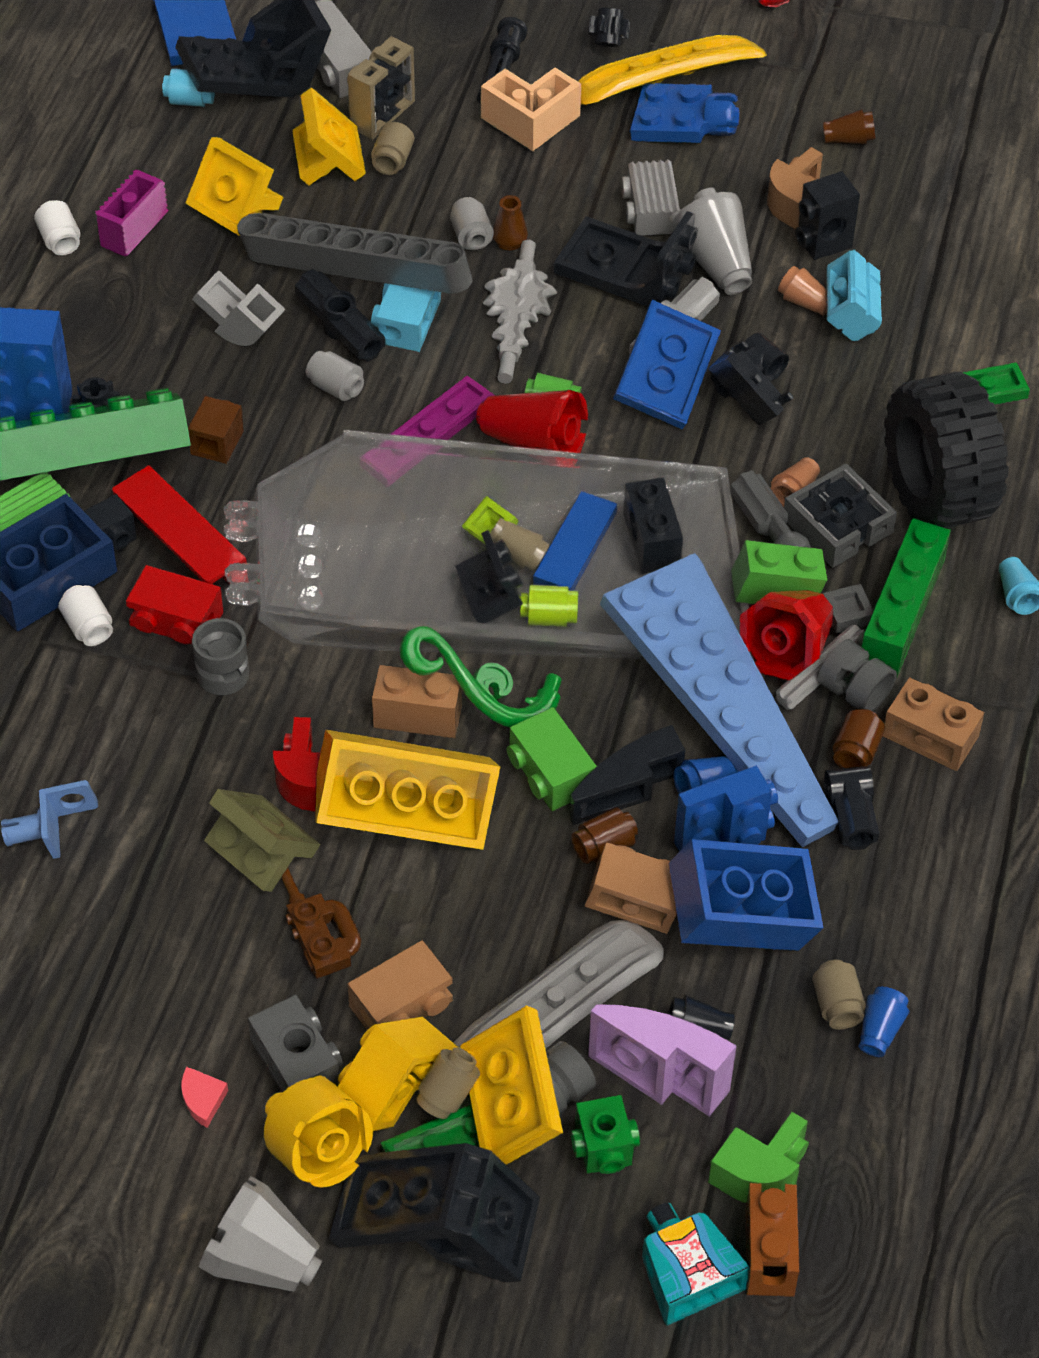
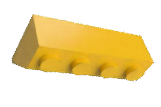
M325 729L317 769L315 822L483 850L500 766L490 757Z

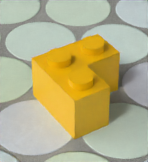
M424 1017L375 1024L362 1036L360 1040V1046L362 1047L354 1060L346 1065L339 1074L338 1087L369 1115L373 1131L394 1127L414 1092L419 1090L420 1083L440 1051L443 1049L453 1050V1048L459 1047Z

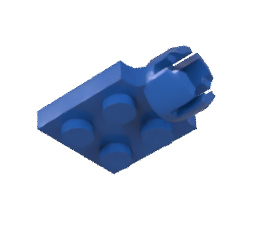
M661 83L643 85L630 129L632 141L701 143L705 134L715 136L733 135L736 133L739 123V108L735 107L733 102L738 101V98L733 93H713L712 85Z

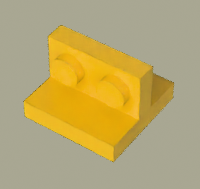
M311 87L301 94L305 121L292 130L300 178L310 186L337 166L352 180L356 181L366 174L357 125Z
M211 137L185 204L239 235L237 225L243 217L252 213H262L263 210H278L283 197L267 188L274 169L223 139Z

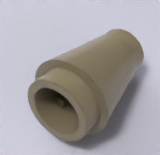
M502 518L497 521L490 532L496 542L501 539L504 540L513 557V561L521 569L527 567L534 571L550 545L542 540L544 535L505 521Z

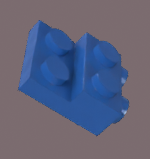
M756 765L679 793L674 843L679 852L691 839L755 845L764 841L767 830L775 826L770 806L778 803V794L773 782L770 779L765 780Z

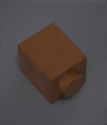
M205 396L188 427L191 455L227 464L244 432L241 405Z

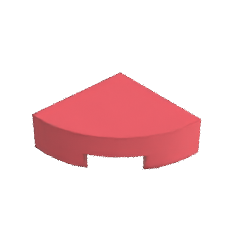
M186 1067L182 1077L184 1102L193 1119L208 1128L228 1092V1085L224 1081Z

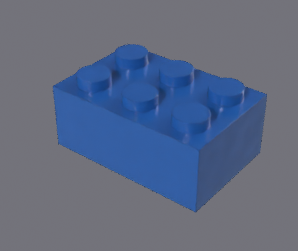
M0 308V417L14 416L15 422L31 419L30 412L53 409L55 415L67 413L73 390L60 312Z
M691 839L669 862L682 943L799 951L823 929L808 849Z

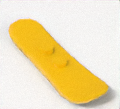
M715 35L606 64L583 75L578 81L581 83V104L595 103L629 89L649 83H659L664 79L678 75L692 74L704 68L739 60L761 58L767 55L754 42L735 35Z

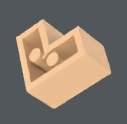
M553 68L532 85L504 69L481 86V118L532 151L580 116L581 83L557 68Z

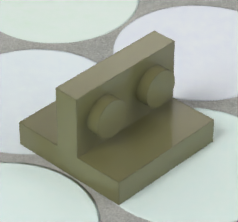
M218 789L209 802L221 815L204 841L262 891H273L294 857L312 858L321 845L262 795Z

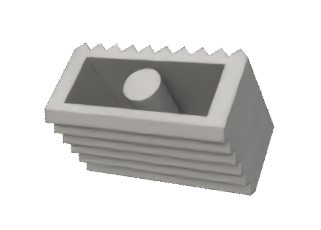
M653 160L650 163L648 161L644 163L638 161L636 164L634 162L629 163L628 177H622L621 179L623 199L629 198L630 201L626 202L627 224H633L635 234L641 236L672 234L673 228L669 217L674 212L680 210L671 161L666 160L663 162L660 160L655 162Z

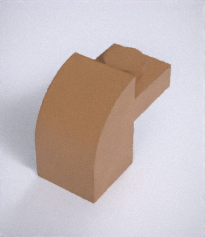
M812 147L800 157H795L789 165L777 159L770 170L767 197L768 207L777 219L795 230L799 224V201L802 199L803 184L820 178L823 154Z

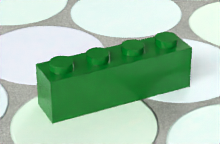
M913 518L864 633L862 648L869 653V660L873 658L880 659L896 670L897 678L944 564L951 532L950 529Z

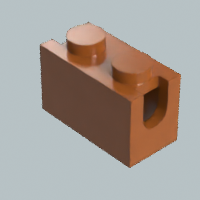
M750 1183L745 1208L746 1263L750 1268L747 1295L794 1297L799 1276L797 1185L785 1184L784 1191L770 1188L762 1192L761 1183ZM763 1266L784 1267V1274L777 1277L763 1275Z

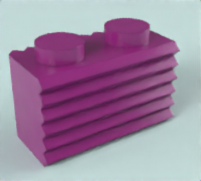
M134 170L133 174L129 175V179H125V183L120 184L121 188H116L117 192L112 193V197H108V201L104 202V206H99L100 210L95 211L101 247L125 257L131 253L168 212L166 208L168 206L166 204L167 199L165 198L167 194L164 192L166 189L163 180L139 170Z

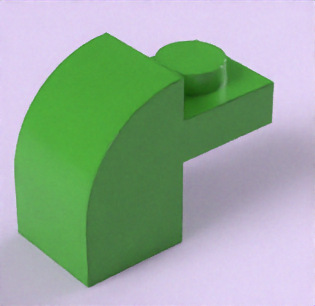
M791 1112L768 1146L736 1127L711 1161L708 1183L744 1203L747 1202L750 1183H761L762 1192L770 1188L784 1191L785 1184L796 1185L800 1166L798 1163L809 1145V1142L805 1140L808 1121Z

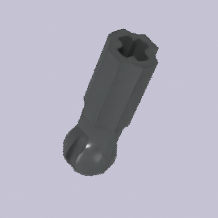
M753 470L740 474L739 478L731 484L730 494L756 532L765 535V537L769 536L774 544L811 548L809 540L803 534L791 532L787 526V511L761 474H755Z

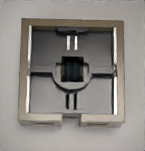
M392 36L372 51L369 60L364 59L358 66H354L348 74V110L350 120L357 125L358 133L373 140L379 134L384 124L393 122L415 102L414 47Z

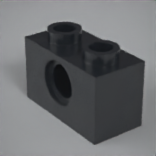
M843 171L803 184L802 199L799 201V224L795 234L800 247L805 248L813 260L853 248L860 194Z
M664 477L625 483L623 516L641 573H651L682 558L683 534Z

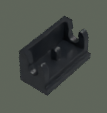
M741 340L732 344L708 369L759 426L777 417L784 410L781 406L791 401L794 397L789 391L781 394L744 353L743 350L748 347V344Z

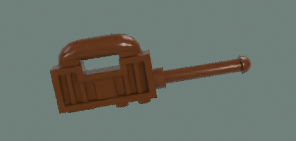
M287 868L281 877L290 896L289 904L286 905L287 914H285V919L288 925L292 924L293 926L291 930L293 938L299 940L311 972L313 971L317 979L351 967V957L359 951L361 937L349 910L340 901L333 899L324 901L321 893L305 898V895L299 892L290 870ZM331 919H334L342 937L334 939L331 936L326 925L331 922Z

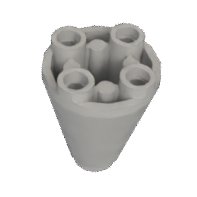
M714 188L703 189L695 195L693 202L683 209L674 212L669 217V221L674 231L687 211L695 214L694 227L698 228V234L692 247V253L696 255V261L716 285L724 289L726 294H738L752 284V268L741 201L732 192L716 193Z

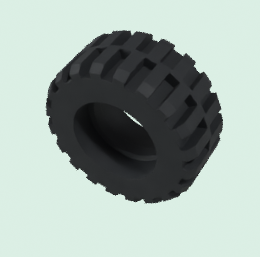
M951 372L904 382L891 395L892 398L888 401L886 407L888 414L884 418V427L886 428L884 443L888 452V457H886L888 468H891L893 475L891 479L894 488H897L900 494L899 499L902 505L908 508L907 513L911 518L943 528L976 522L991 517L1003 502L1002 497L1006 494L1007 490L1005 480L1009 472V466L1006 465L1008 452L1007 445H1004L1003 427L998 422L996 416L998 412L994 403L989 401V394L985 388L979 386V382L975 378L962 372Z

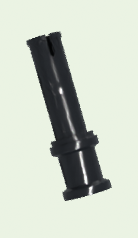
M504 17L498 23V36L490 45L492 58L482 85L493 78L496 72L499 73L504 69L509 71L511 64L520 57V43L525 40L528 34V28L522 20L516 17ZM511 27L514 28L512 36L509 35ZM480 89V91L478 92V96H477V100H478V102H479L480 104H481V89Z

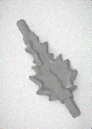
M524 240L522 242L519 259H516L513 269L503 268L500 271L502 277L490 280L485 284V289L491 293L483 302L485 306L490 307L486 315L490 317L500 315L497 322L501 326L493 332L492 339L501 341L497 346L500 360L497 378L504 384L512 382L515 362L519 361L522 352L521 348L527 347L529 344L524 335V330L531 327L529 322H538L537 314L550 315L551 309L547 298L557 294L554 287L544 282L548 276L544 272L536 271V266L533 262L536 244L532 240Z

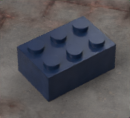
M67 493L0 532V614L17 632L58 608L63 594L69 588L76 585L93 587L117 572L113 541Z

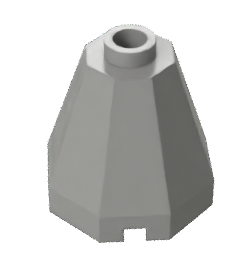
M251 1176L243 1184L223 1216L215 1236L217 1240L215 1241L211 1238L198 1267L215 1277L294 1292L300 1282L307 1286L310 1285L322 1264V1260L315 1257L320 1248L315 1239L266 1184Z

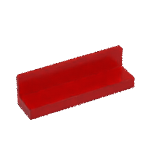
M148 465L112 488L113 495L117 494L129 510L203 582L213 584L220 578H223L235 591L249 583L246 557L151 466Z

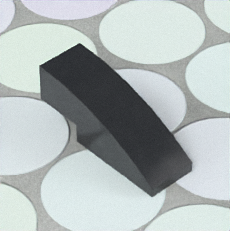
M672 725L664 727L629 743L605 759L587 775L571 794L570 820L572 824L575 825L588 821L615 807L622 810L651 800L652 784L674 778L675 768L681 766L685 760V748Z

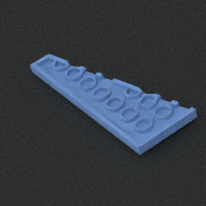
M695 553L605 593L600 602L601 607L737 770L742 771L757 765L765 780L770 779L773 782L778 794V803L771 805L770 809L797 842L804 847L834 831L839 821L700 558Z

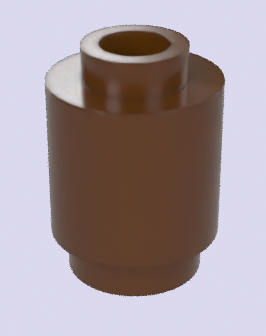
M868 709L852 710L846 714L833 745V759L839 767H862L872 763L885 732V725L875 712Z
M615 807L580 824L578 830L571 834V840L577 855L585 864L592 861L597 863L606 842L617 846L633 847L635 845V835L638 834V828L630 813H623L619 808Z

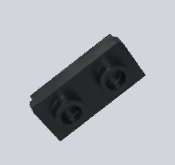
M489 530L481 533L487 549L455 566L473 616L480 626L501 617L503 614L523 604L517 589L523 586V582L514 565H508L509 562L513 561V557L504 540L501 539L496 542Z

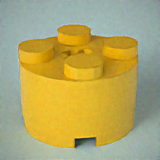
M319 1075L299 1081L287 1088L283 1093L280 1092L271 1096L265 1106L267 1117L264 1125V1140L268 1150L296 1177L311 1183L315 1187L332 1186L348 1178L359 1166L354 1161H356L363 1149L368 1152L372 1143L373 1126L369 1115L325 1076Z

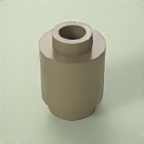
M388 122L382 126L371 152L372 164L380 173L393 175L405 166L415 140L413 132L406 125L398 122Z
M830 960L820 965L819 969L812 976V982L822 1017L829 1022L830 1027L833 1029H848L861 1023L864 1019L863 1011L866 1004L855 967L841 960Z
M461 1048L441 1050L418 1087L420 1092L417 1097L418 1104L429 1114L441 1119H447L450 1113L457 1112L480 1076V1071L475 1066L477 1064L476 1059Z

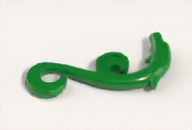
M427 626L415 627L409 630L401 639L399 647L400 656L404 665L412 673L419 676H427L436 673L443 666L444 661L442 657L429 661L420 653L421 642H427L436 646L466 697L478 710L502 726L510 728L552 707L555 710L558 707L561 699L558 691L562 679L556 674H547L543 687L538 689L536 696L525 698V702L530 705L524 708L509 707L497 701L508 695L513 687L511 674L504 666L497 663H486L479 667L472 676L448 642L438 632ZM489 687L493 688L494 695L490 693Z

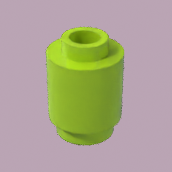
M530 585L529 593H521L523 604L520 609V617H528V625L567 627V623H577L578 591L568 590V586Z

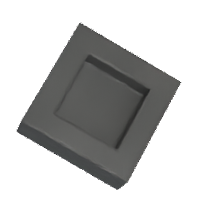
M861 584L823 593L833 606L832 626L836 633L843 632L850 625H857L859 628L868 626L874 610Z

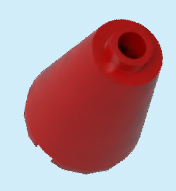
M573 390L494 395L487 397L479 405L476 420L484 434L551 465L564 467L563 465H573L580 455L586 433L580 432L581 420L588 421V409L583 394Z

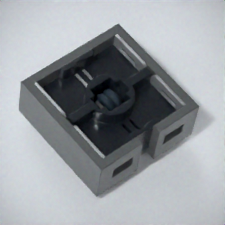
M847 463L787 496L784 503V508L788 513L787 523L796 532L803 534L809 540L812 548L822 549L824 560L832 568L858 554L859 545L865 543L870 547L894 533L897 512Z

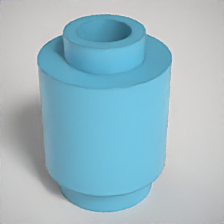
M171 69L170 76L165 75L163 79V96L169 97L170 104L204 107L205 103L213 104L215 92L197 91L187 70Z

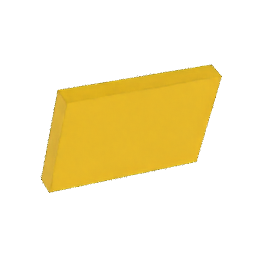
M526 1005L460 1045L461 1049L467 1051L476 1059L477 1064L475 1066L480 1071L479 1078L469 1092L480 1148L492 1151L507 1165L563 1133L537 1009Z

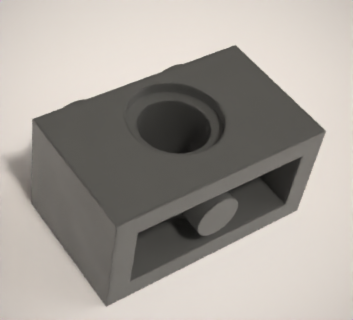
M297 995L248 1018L250 1040L282 1093L299 1081L319 1075L325 1076L338 1087L339 1067L343 1066L341 1055L332 1041L328 1043L324 1041L319 1033L322 1031V1027L315 1011L311 1007L305 1009ZM296 1047L306 1048L305 1051L300 1053L290 1052L291 1049Z

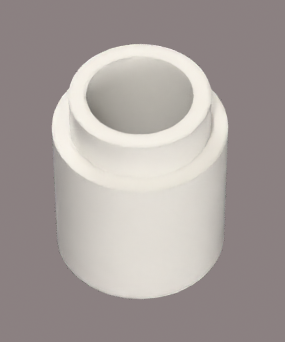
M48 201L42 204L37 209L34 220L46 247L57 255H67L74 252L80 244V231L68 205L62 201Z
M76 585L66 590L58 607L76 639L83 641L87 646H95L106 641L113 632L111 625L112 617L95 589L91 586Z

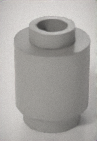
M471 197L461 198L453 204L450 221L459 244L467 250H478L487 246L493 238L494 231L484 206Z
M318 351L308 362L306 376L311 379L314 386L342 401L356 397L361 392L364 385L363 370L356 364L331 351Z

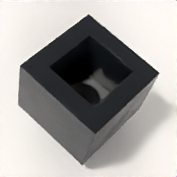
M117 494L84 511L113 541L114 551L126 547L137 539L133 513Z

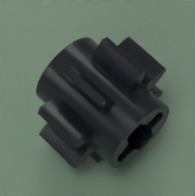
M602 7L598 8V16H590L588 33L590 36H595L596 45L620 47L621 38L629 39L630 20L623 19V10Z
M93 377L85 380L82 384L78 383V394L71 396L72 405L92 402L95 408L108 405L107 399L120 396V393L114 391L111 380L106 382L102 378Z

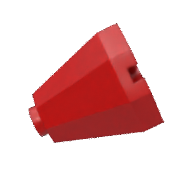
M810 590L769 592L740 614V635L748 651L757 660L755 664L760 673L791 680L820 659L833 623V606L824 594Z

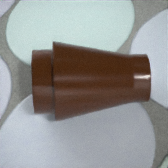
M863 109L837 119L823 122L825 143L867 144V141L875 140L872 111L863 112Z
M512 195L504 196L500 199L499 210L493 226V239L497 246L504 250L519 249L522 242L528 237V230L521 209V200Z

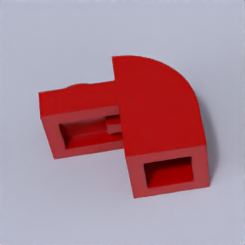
M294 717L292 733H285L283 751L273 750L276 785L281 796L291 805L307 811H316L317 769L321 752H312L311 718Z

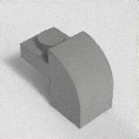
M219 270L192 298L196 304L219 324L215 330L218 335L231 343L241 346L254 344L285 310L258 283L245 295Z

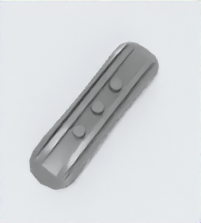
M626 920L609 921L592 930L537 976L474 1021L454 1041V1044L460 1048L461 1044L527 1005L537 1009L546 1049L580 1020L590 1014L596 1004L602 1005L616 993L657 967L663 960L664 949L657 939L640 925Z

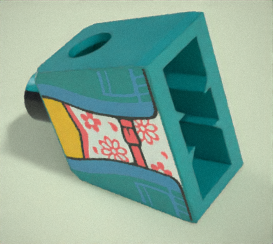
M671 1203L660 1204L647 1214V1219L654 1233L644 1239L642 1257L666 1326L746 1290L750 1268L706 1214L696 1213L680 1220Z

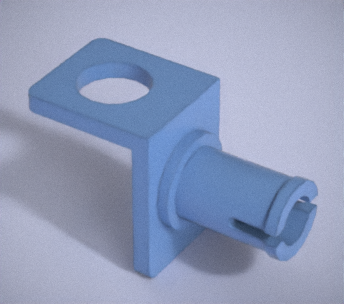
M83 780L39 790L40 808L36 814L1 820V832L5 845L8 847L13 846V844L42 838L53 859L60 858L58 817L98 808V800L88 781ZM67 794H80L84 797V799L75 803L61 800Z

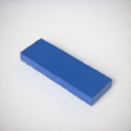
M581 491L533 575V585L568 586V590L574 591L617 514L618 504Z

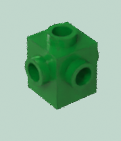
M617 1095L576 1103V1129L570 1132L571 1143L575 1158L583 1157L587 1174L599 1171L603 1174H612L626 1166H631L634 1147L640 1146V1137L636 1120L627 1119L622 1096Z

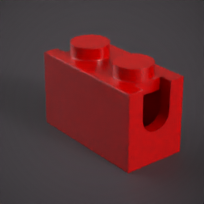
M148 565L143 569L126 599L127 607L134 609L129 618L130 626L136 627L145 633H156L172 638L182 644H192L193 633L197 627L208 620L221 618L224 612L220 586Z

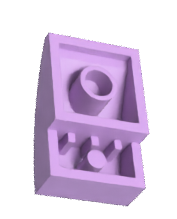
M596 1004L591 1010L588 1057L662 1105L673 1092L701 1112L710 1116L729 1093L736 1045L691 1022L648 1009Z

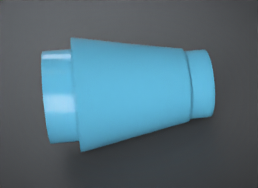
M1009 557L1003 560L999 565V572L1007 606L1021 615L1037 611L1039 609V581L1019 558Z

